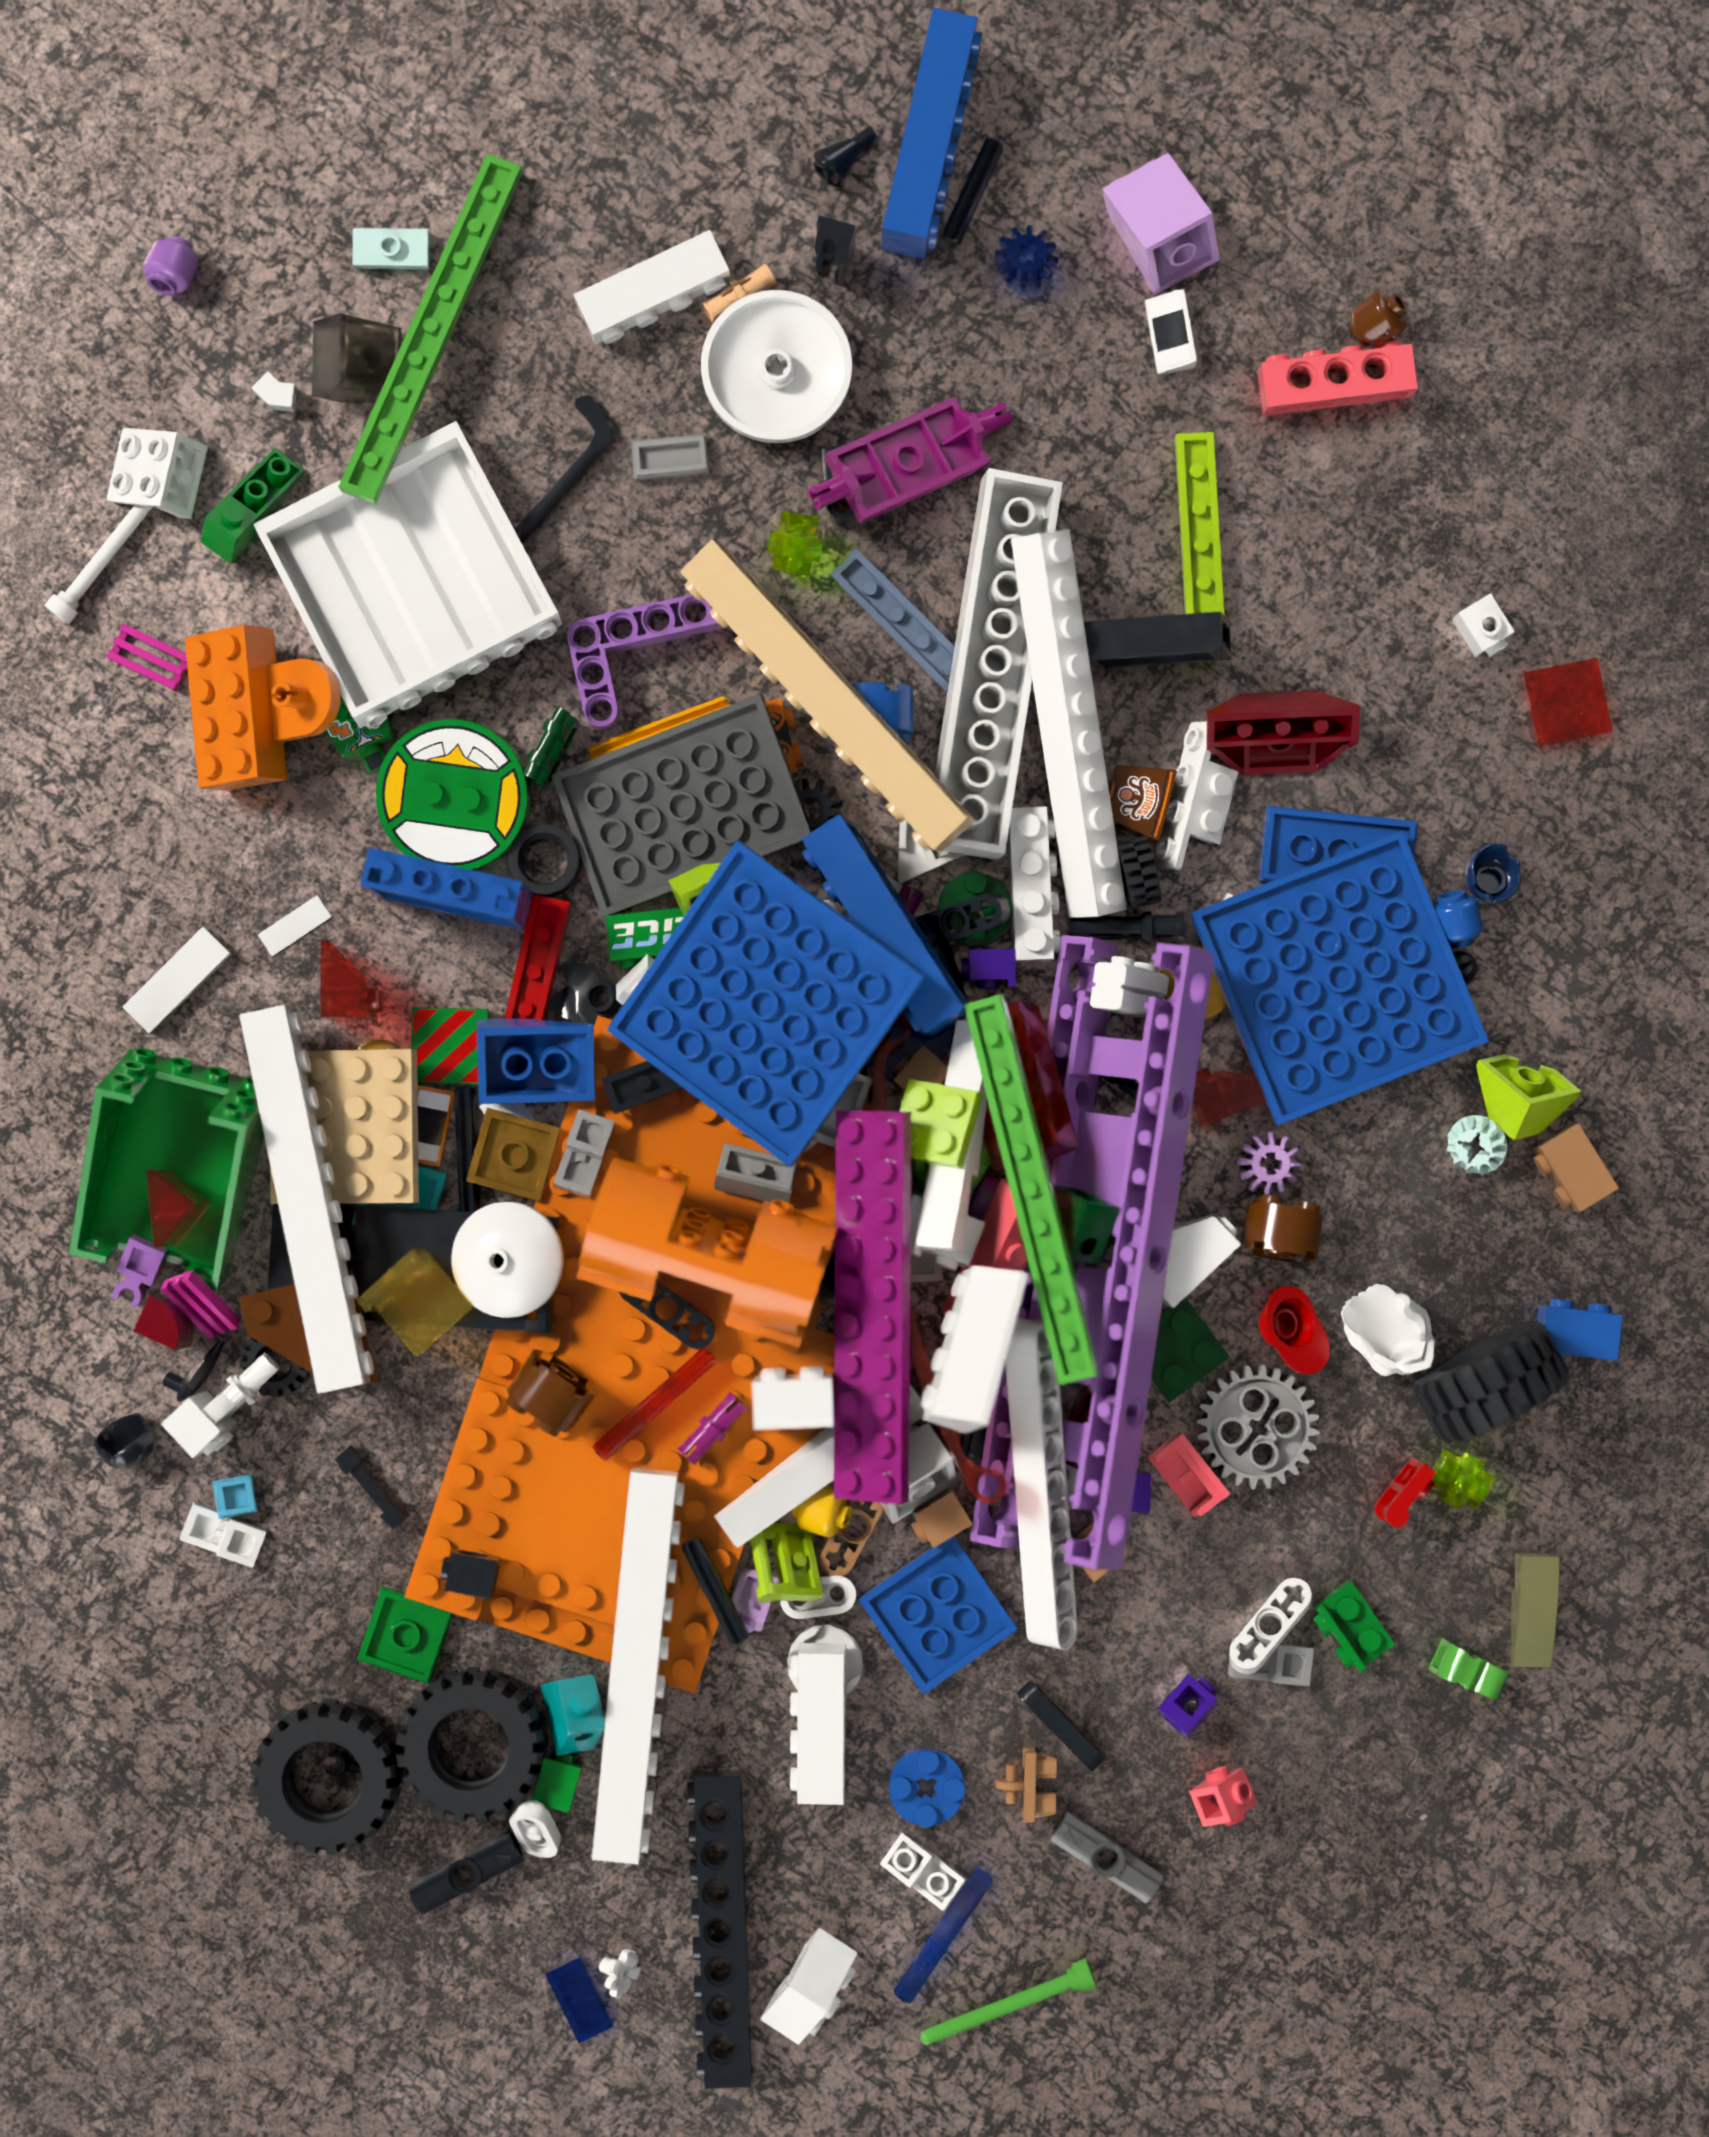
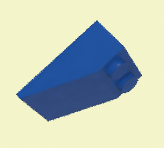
M529 1019L476 1020L479 1104L595 1101L593 1024Z

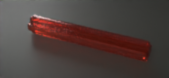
M705 1347L692 1356L601 1437L592 1447L595 1453L604 1461L615 1454L716 1364V1357L711 1351Z

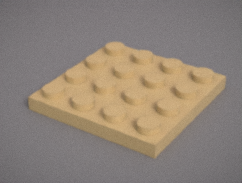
M417 1049L307 1051L311 1063V1072H307L309 1088H315L319 1102V1109L314 1110L317 1125L321 1124L323 1126L327 1146L322 1148L325 1163L330 1162L334 1173V1185H330L333 1200H338L339 1203H418ZM270 1166V1204H278Z

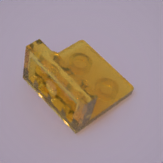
M412 1249L356 1300L365 1312L377 1311L415 1356L422 1355L473 1308L472 1303L426 1249Z

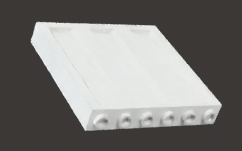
M457 421L400 450L376 505L342 493L338 487L341 481L339 480L253 524L324 663L330 667L337 677L341 696L359 728L364 726L373 727L386 720L389 713L399 708L405 710L417 705L421 701V697L432 691L442 692L455 684L456 679L467 673L474 675L482 672L489 666V662L501 656H513L523 649L524 644L536 638L537 640L546 639L557 631V627L563 625L556 607Z

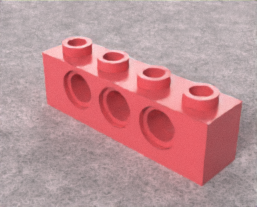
M1398 340L1387 341L1379 348L1366 350L1363 349L1362 345L1347 346L1341 349V353L1326 354V350H1312L1304 353L1301 358L1289 359L1287 354L1273 355L1266 358V362H1262L1257 371L1263 416L1412 398L1418 389L1412 344L1401 345V342ZM1370 364L1378 366L1383 373V377L1380 379L1370 378L1366 374L1365 366ZM1331 369L1340 370L1345 375L1346 382L1342 384L1333 383L1329 379L1327 372ZM1302 374L1308 380V387H1295L1291 383L1290 376Z

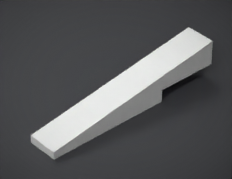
M956 1020L945 1085L978 1091L983 1095L963 1168L958 1169L930 1163L915 1245L928 1249L963 1252L972 1176H978L987 1095L968 1021Z
M909 1383L910 1426L923 1417L925 1408L921 1407V1399ZM834 1426L823 1429L714 1516L735 1547L739 1548L834 1480Z

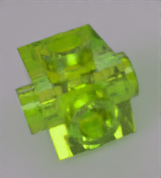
M782 511L777 531L770 532L767 553L774 554L773 570L784 571L790 575H810L812 562H820L823 540L817 539L820 517Z
M1443 1449L1433 1468L1437 1473L1431 1480L1435 1482L1433 1487L1443 1492L1439 1499L1459 1510L1465 1504L1477 1511L1481 1502L1488 1496L1490 1485L1495 1477L1482 1470L1485 1462L1466 1452L1460 1458Z

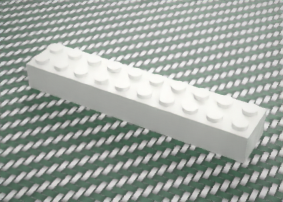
M988 468L981 479L934 774L972 815L975 821L944 851L998 860L1005 854L1032 684L1011 539L1056 530L1063 482L992 468Z

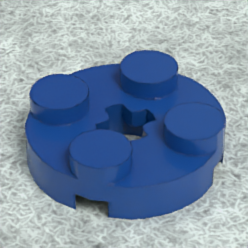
M935 1748L910 1750L902 1755L892 1768L889 1781L891 1803L902 1818L920 1827L928 1828L944 1823L958 1811L965 1794L962 1770L955 1759L943 1750ZM920 1778L926 1781L931 1778L936 1780L937 1783L933 1787L935 1793L932 1796L927 1793L921 1796L917 1792L920 1789L918 1783Z

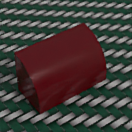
M165 1294L148 1297L133 1332L170 1349L180 1350L191 1346L194 1327L193 1322Z

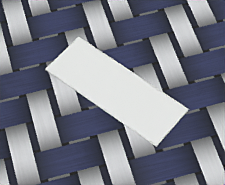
M316 895L259 933L258 936L271 956H274L332 916L318 895Z

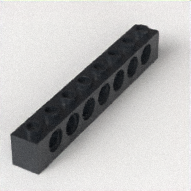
M741 1769L696 1771L694 1782H687L688 1806L695 1805V1821H689V1844H696L697 1859H690V1882L698 1883V1898H691L692 1922L699 1921V1936L693 1937L692 1942L693 1960H700L701 1975H694V1998L702 1999V2014H695L696 2038H703V2053H697L696 2056L697 2077H704L705 2089L749 2088L752 2083L742 1771ZM713 1803L720 1804L724 1807L726 1816L719 1821L710 1820L705 1814V1808ZM719 1842L726 1847L728 1853L722 1859H713L707 1854L706 1847L711 1843ZM714 1881H721L727 1885L729 1892L724 1897L716 1898L708 1892V1885ZM715 1920H722L729 1925L730 1931L724 1936H715L709 1930V1925ZM716 1959H724L731 1965V1970L727 1974L718 1975L712 1971L710 1964ZM717 1998H726L731 2002L733 2008L729 2012L721 2014L713 2009L711 2003ZM719 2037H727L733 2042L734 2047L728 2052H720L713 2046V2041Z

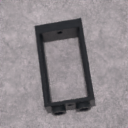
M1221 611L1084 622L1089 662L1096 669L1232 660L1230 621Z

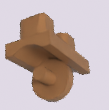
M1023 1747L1022 1778H1018L1017 1764H1007L1006 1777L995 1779V1788L1006 1790V1804H1017V1791H1022L1021 1816L1023 1817V1823H1035V1817L1056 1815V1793L1036 1791V1778H1056V1756L1036 1753L1035 1747Z

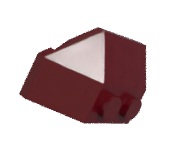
M1316 690L1238 694L1207 711L1206 748L1241 775L1318 772L1339 757L1348 747L1352 748L1359 743L1360 706L1359 704Z

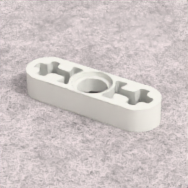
M1299 1578L1284 1580L1234 1639L1229 1649V1660L1236 1671L1242 1674H1252L1258 1671L1308 1611L1311 1605L1312 1594L1309 1585ZM1299 1590L1301 1591L1302 1603L1292 1602L1287 1608V1615L1291 1616L1288 1619L1281 1610L1287 1602L1286 1592L1289 1591L1293 1594ZM1269 1616L1277 1618L1282 1625L1281 1630L1275 1635L1263 1633L1259 1627L1263 1618ZM1253 1633L1257 1640L1260 1641L1254 1649L1253 1657L1255 1660L1252 1661L1247 1658L1242 1662L1239 1660V1649L1241 1648L1246 1651L1254 1643V1637L1250 1634Z

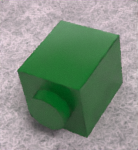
M547 1751L532 1800L541 1802L545 1807L569 1813L584 1762L576 1760L577 1754L575 1753L556 1757L555 1752Z

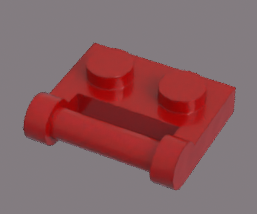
M1411 1457L1374 1505L1375 1515L1381 1520L1387 1521L1393 1527L1404 1526L1409 1520L1408 1508L1416 1498L1422 1500L1427 1496L1435 1484L1431 1479L1437 1472L1424 1462Z

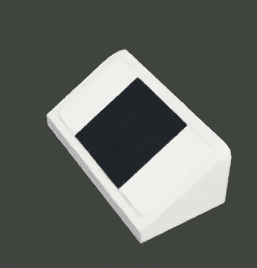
M1184 289L1145 300L1157 375L1194 369L1197 358Z

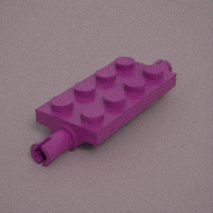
M954 396L827 452L824 459L834 477L815 486H810L808 488L809 499L811 501L817 498L818 501L814 502L813 506L815 509L820 510L824 506L845 498L859 524L986 468L991 461L983 447L985 435L1004 426L1011 425V413L1008 411L1002 414L1001 411L1008 408L1003 402L978 414L974 412L969 413L961 408Z

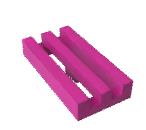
M122 623L119 629V636L115 637L113 641L114 646L111 651H108L106 657L177 691L187 670L186 653ZM131 636L181 660L179 667L126 642L128 637ZM122 649L174 673L173 679L170 680L120 656Z
M193 1270L164 1281L161 1291L209 1339L215 1337L217 1332L222 1335L227 1332L228 1328L231 1331L238 1328L241 1318Z

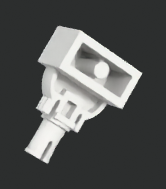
M263 1353L241 1375L236 1373L227 1378L226 1380L230 1385L216 1398L207 1390L191 1396L161 1425L192 1458L202 1453L209 1456L214 1451H219L234 1437L229 1431L238 1423L231 1416L245 1401L252 1405L258 1400L257 1391L280 1369V1366L270 1355Z

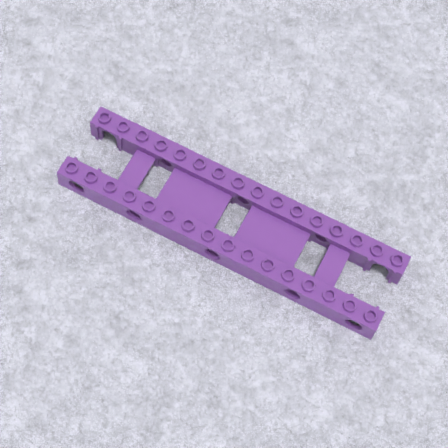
M1062 935L1035 1118L1052 1184L1082 1189L1120 1207L1112 1232H1114L1113 1236H1116L1112 1267H1108V1270L1078 1266L1075 1276L1100 1375L1073 1381V1383L1089 1385L1090 1391H1093L1089 1421L1083 1424L1062 1419L1065 1460L1079 1463L1074 1495L1070 1496V1501L1073 1502L1072 1508L1090 1509L1094 1515V1525L1087 1538L1067 1539V1544H1063L1062 1550H1066L1064 1558L1066 1563L1096 1570H1122L1215 953L1192 946L1157 943L1156 954H1152L1151 960L1154 961L1155 967L1169 970L1173 974L1175 981L1173 994L1169 1000L1149 997L1148 1003L1145 1002L1144 1008L1147 1009L1143 1041L1105 1037L1108 1011L1093 1008L1090 1005L1092 987L1096 986V983L1093 982L1095 964L1099 962L1111 963L1112 956H1117L1118 945L1091 937ZM1076 963L1079 967L1080 978L1077 987L1072 991L1069 986L1068 977L1072 965ZM1099 1075L1136 1079V1082H1139L1135 1113L1131 1114V1117L1093 1113ZM1028 1263L1024 1270L1028 1277L1017 1317L1043 1321ZM1005 1362L987 1425L970 1541L1000 1548H1020ZM998 1490L1000 1506L997 1513L991 1518L988 1512V1504L993 1492Z

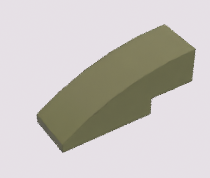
M1515 1553V1590L1511 1589L1512 1667L1551 1668L1559 1590V1556L1553 1553Z

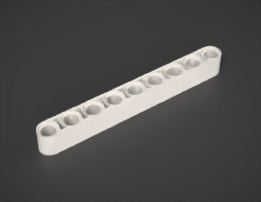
M1017 1317L1005 1362L1026 1633L1028 1640L1033 1644L1068 1650L1076 1640L1077 1614L1073 1564L1064 1562L1066 1550H1062L1063 1544H1067V1539H1071L1060 1385L1043 1321Z

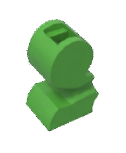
M1443 1637L1428 1667L1437 1676L1452 1683H1460V1686L1465 1689L1474 1690L1497 1701L1505 1680L1509 1676V1672L1477 1655L1470 1656L1468 1652Z

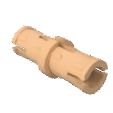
M764 264L739 281L736 279L728 283L729 287L702 302L701 305L710 321L714 323L720 314L734 302L750 294L770 290L778 284L769 267Z

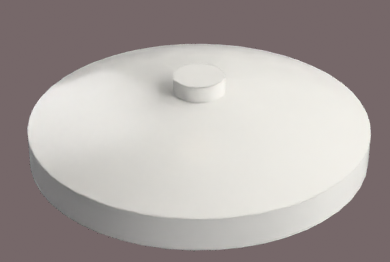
M761 291L734 302L720 314L711 326L701 355L703 386L714 411L736 432L761 442H793L808 437L822 429L835 417L842 407L851 384V349L840 323L830 311L817 301L792 291Z

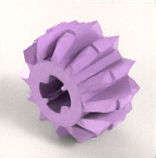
M1267 1132L1265 1144L1259 1134H1255L1252 1136V1142L1256 1149L1247 1144H1242L1240 1147L1244 1153L1249 1155V1158L1236 1159L1237 1165H1248V1170L1241 1172L1238 1177L1240 1180H1246L1251 1176L1254 1178L1248 1187L1251 1192L1256 1191L1260 1184L1263 1183V1195L1270 1196L1273 1183L1277 1192L1283 1194L1286 1192V1187L1282 1179L1291 1184L1297 1182V1178L1289 1173V1169L1298 1170L1302 1168V1164L1299 1162L1290 1163V1157L1297 1155L1299 1150L1297 1147L1287 1151L1284 1150L1289 1143L1287 1136H1283L1275 1145L1276 1136L1274 1132ZM1266 1153H1270L1271 1160L1278 1163L1277 1169H1271V1175L1267 1174L1265 1167H1260V1160L1267 1159Z

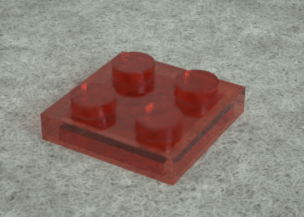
M1598 658L1528 671L1521 674L1536 748L1608 734L1613 731Z

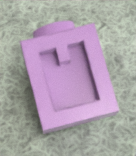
M743 1567L732 1601L747 1631L753 1632V1630L761 1632L771 1602H758L756 1588L759 1586L757 1573L755 1570ZM773 1577L774 1583H778L779 1579Z

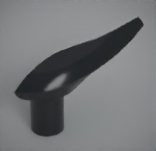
M220 1340L202 1360L191 1368L185 1379L172 1372L166 1374L163 1379V1386L177 1392L176 1398L178 1402L184 1401L201 1387L213 1370L224 1342Z

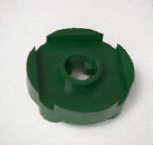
M978 871L961 874L949 881L941 891L937 910L988 893L1001 894L1007 899L1010 906L1009 918L1001 926L953 941L954 943L972 948L989 946L1000 939L1006 932L1012 915V904L1007 889L995 877ZM993 905L981 911L984 914L983 917L992 916L997 912V909ZM954 911L950 918L951 926L954 930L962 932L966 925L965 918L960 912Z

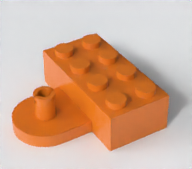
M243 624L185 637L198 788L230 791L287 780L284 742L323 733L332 725L338 714L341 692L334 672L323 662L301 658L276 663L274 631L270 628Z

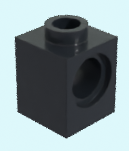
M456 1548L451 1553V1558L444 1557L440 1580L446 1581L444 1591L491 1599L495 1594L501 1557Z

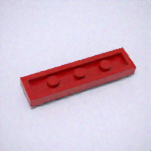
M533 894L504 1019L545 1021L572 903Z

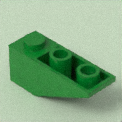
M274 448L205 517L201 543L232 564L258 536L253 524L276 512L302 477L305 470Z

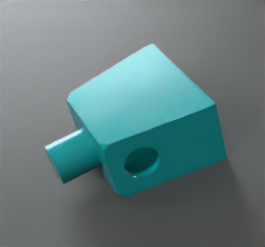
M590 1674L542 1684L541 1690L556 1757L593 1750L605 1729V1721L594 1675Z

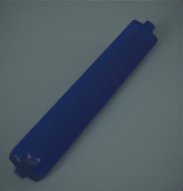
M976 1868L900 1979L894 1988V1994L901 2001L907 2004L912 2003L992 1884L993 1879L987 1872L980 1868Z

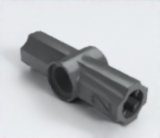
M1068 1810L1060 1817L1049 1837V1840L1092 1867L1099 1876L1110 1879L1146 1904L1153 1898L1164 1878L1163 1873L1122 1847L1114 1838L1105 1836ZM1105 1848L1113 1849L1117 1853L1115 1861L1109 1865H1102L1096 1861L1098 1853Z

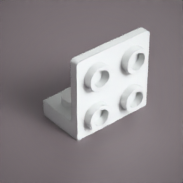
M124 428L118 445L107 500L112 503L155 507L179 518L191 519L208 446L178 432Z

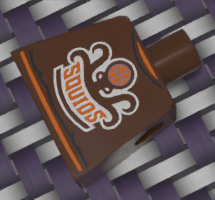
M1116 765L1113 769L1111 780L1107 781L1114 827L1135 837L1146 836L1149 843L1156 845L1160 840L1177 771L1172 769Z

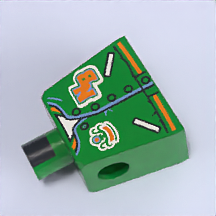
M342 696L338 714L332 725L325 731L347 762L361 757L369 774L380 771L386 757L382 746L396 740L389 714L385 721L376 726L359 728Z

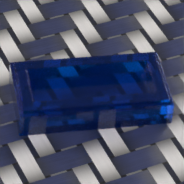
M581 1955L546 1971L545 1976L579 2044L614 2026V2022Z

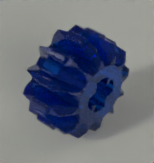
M1031 224L1027 225L1024 235L1021 234L1017 227L1011 229V238L1002 236L999 244L1003 249L996 250L994 254V259L1001 262L996 268L997 274L1004 275L1009 273L1005 284L1011 286L1018 280L1020 281L1019 289L1022 292L1026 290L1029 281H1031L1035 289L1041 288V278L1051 280L1053 271L1050 267L1058 265V257L1052 254L1056 250V243H1044L1047 237L1045 230L1040 231L1037 236L1032 235L1033 226ZM1028 253L1033 255L1032 261L1029 259L1025 263L1019 261L1020 255L1023 257Z

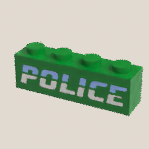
M680 908L605 916L610 962L612 964L619 963V968L623 970L633 969L647 954L655 959L684 917Z

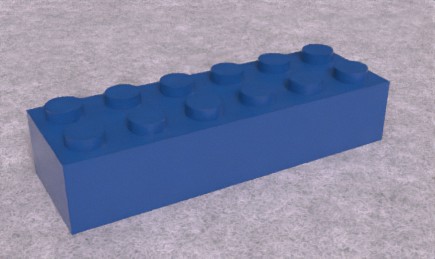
M934 7L932 9L882 227V250L925 260L928 248L935 249L941 218V215H937L936 212H944L948 194L949 179L944 178V176L952 177L958 143L953 141V139L960 141L965 119L966 105H961V103L967 105L969 103L974 69L972 68H977L981 50L980 44L983 32L976 31L978 17Z
M838 814L802 838L801 840L807 848L802 852L803 856L814 871L818 870L821 875L824 874L827 881L822 885L834 903L838 902L841 907L844 906L848 912L844 917L926 977L907 1004L909 1010L904 1012L914 1030L937 1037L956 1025V1020L967 1018L964 1005L968 1004L967 1000L898 892L887 878L884 870L854 823Z

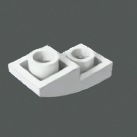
M901 1833L880 1863V1865L905 1885L916 1889L942 1911L948 1909L968 1881L966 1877L905 1833Z

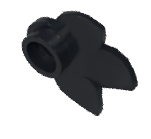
M579 962L563 965V974L569 986L564 987L550 998L548 1008L559 1017L571 1019L570 1022L593 1024L594 1028L598 1015L609 1017L619 1009L621 1003L616 1000V985L609 980L601 979L593 966ZM602 993H608V1003L603 1006L598 1005V996Z

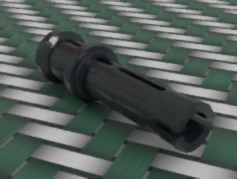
M1145 911L1141 916L1073 917L1069 918V936L1091 937L1100 940H1141V943H1145V945H1151L1153 941H1176L1177 945H1184V911H1178L1176 915H1153L1151 911Z

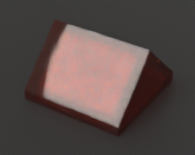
M146 1170L154 1248L177 1246L211 1203L172 1171Z

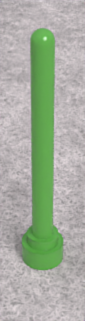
M1086 1958L1072 1963V1968L1066 1970L1067 1974L927 2028L921 2032L920 2039L922 2043L930 2045L1070 1989H1073L1074 1992L1081 1990L1082 1993L1095 1989L1097 1984Z

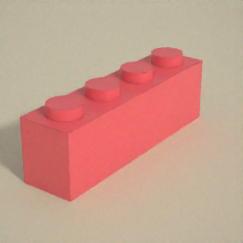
M1002 1178L982 1220L985 1222L970 1265L961 1267L958 1274H962L972 1266L1024 1272L1028 1264L1008 1179ZM952 1288L941 1310L944 1315L949 1310H953L956 1297L952 1296Z

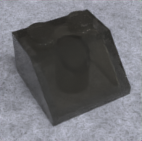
M341 313L313 321L312 396L341 403H376L401 347V328Z

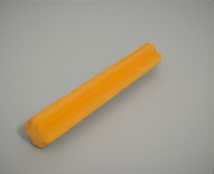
M721 696L588 747L590 759L592 760L729 706L728 699L725 696Z

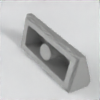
M724 1143L714 1188L719 1191L761 1201L782 1200L789 1203L799 1161L794 1166L789 1167L772 1154Z

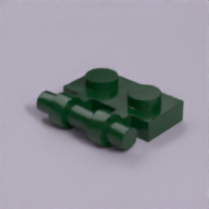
M556 707L551 719L547 718L542 727L545 732L536 750L531 749L526 759L529 761V764L523 775L529 778L535 786L548 791L553 780L551 775L556 774L580 726V722L576 717L571 716L570 712L561 707Z

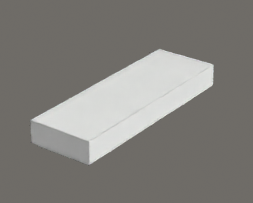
M202 927L123 1008L149 1034H152L232 953L205 927Z

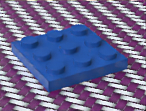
M955 1536L935 1548H929L858 1598L923 1695L1018 1630Z

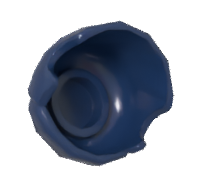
M1486 844L1470 856L1464 867V880L1467 888L1477 899L1486 904H1499L1516 894L1521 883L1520 861L1507 851L1508 846L1505 844Z

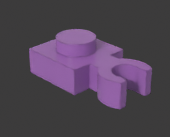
M133 1234L127 1242L116 1272L126 1277L115 1286L113 1298L118 1299L122 1295L123 1290L128 1288L134 1293L131 1306L136 1307L145 1296L143 1283L148 1286H152L155 1283L168 1249Z

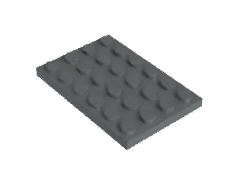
M761 693L551 775L600 912L604 918L605 916L620 913L672 893L673 891L668 880L702 864L721 863L736 840L743 842L756 853L765 857L802 843L801 839L813 832L766 701Z

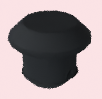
M1465 951L1453 952L1465 984L1469 983L1477 973L1475 959Z

